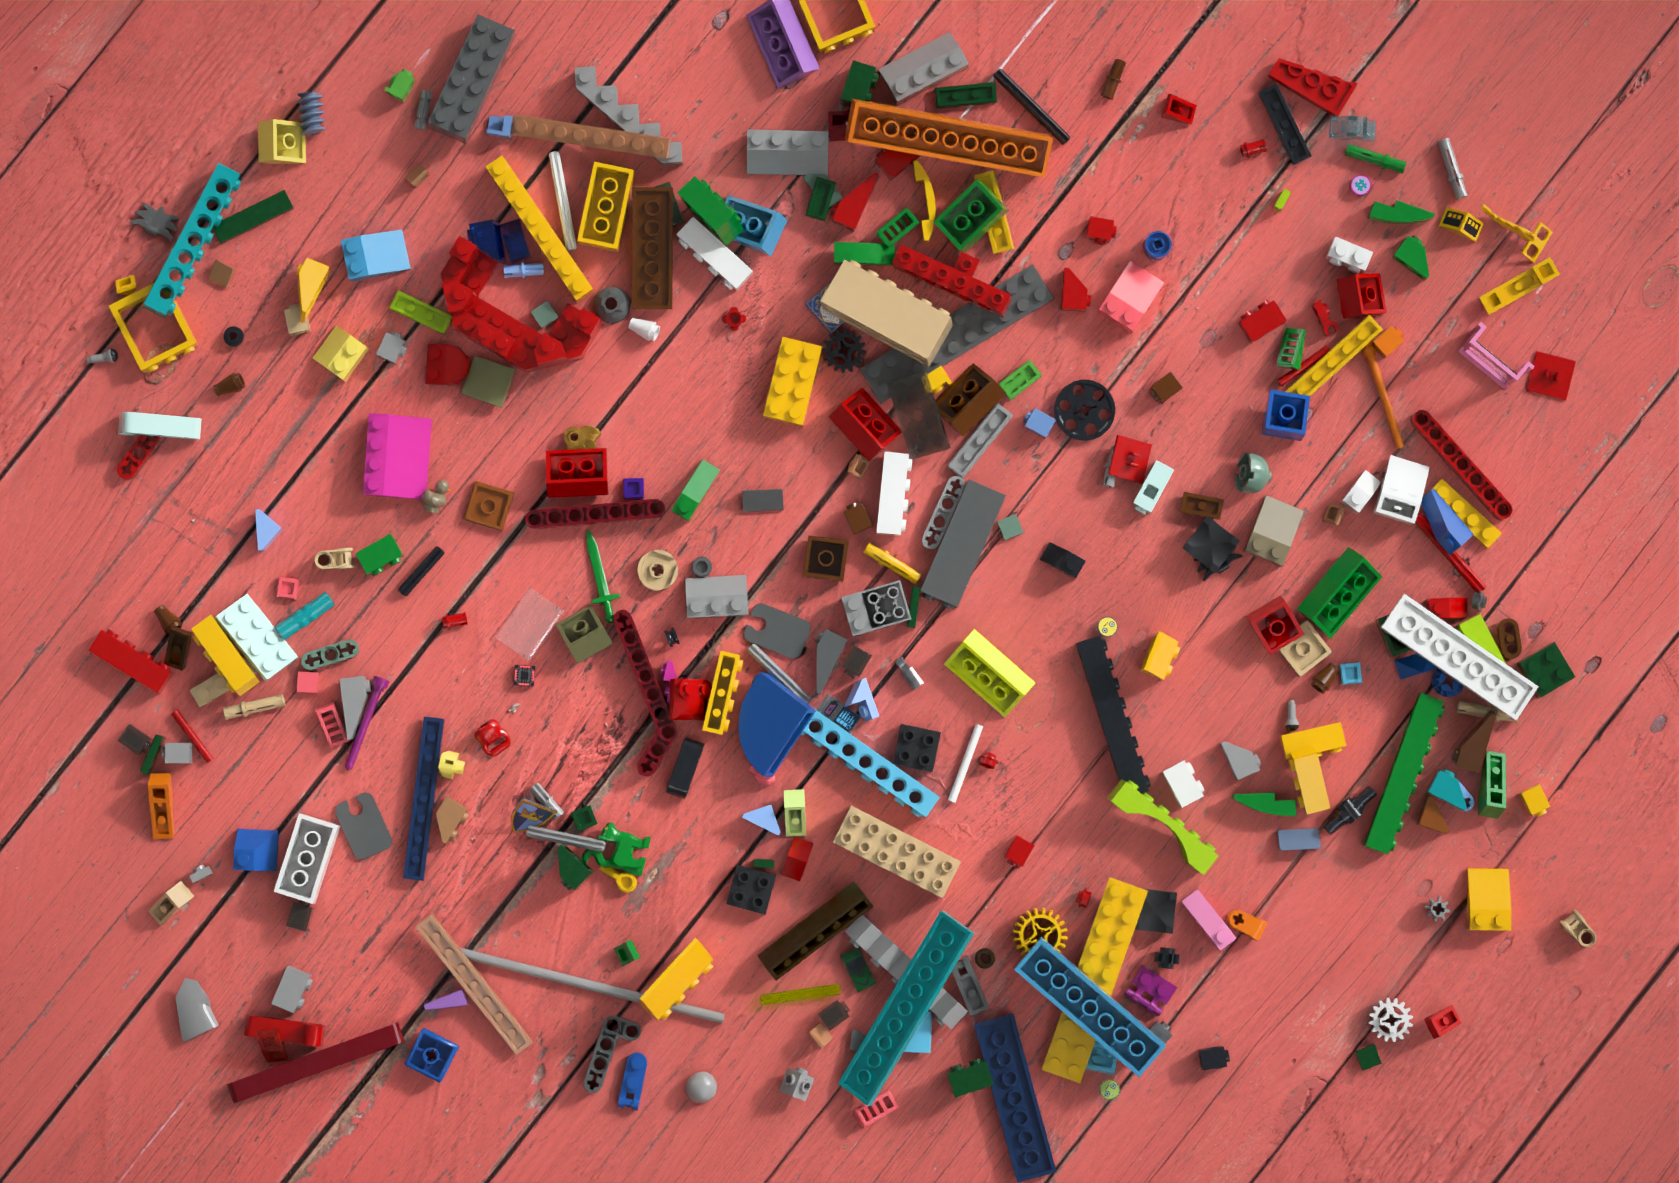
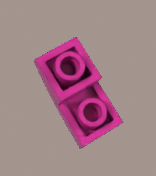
M670 660L667 661V664L663 663L661 676H664V681L670 682V679H677L673 662ZM666 685L664 697L670 703V686Z

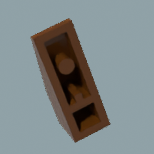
M1490 710L1462 740L1459 748H1455L1452 760H1455L1456 767L1480 773L1496 718L1495 711Z

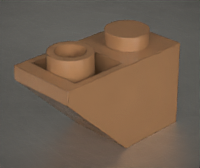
M446 796L436 812L442 842L445 844L455 840L459 833L456 831L459 824L464 825L469 817L467 813L469 809L449 796Z

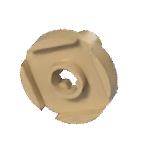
M654 550L648 552L638 563L639 579L644 586L651 590H665L673 585L677 579V562L666 551ZM661 565V569L664 570L663 574L655 576L652 568Z

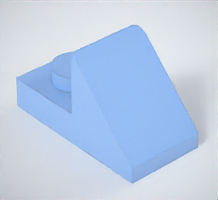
M866 678L855 682L844 707L858 703L859 713L865 722L879 717Z

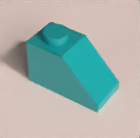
M1444 769L1443 772L1438 770L1427 793L1465 811L1467 806L1459 781L1454 778L1455 774L1447 769Z

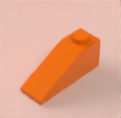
M171 773L150 774L148 794L153 839L174 838Z

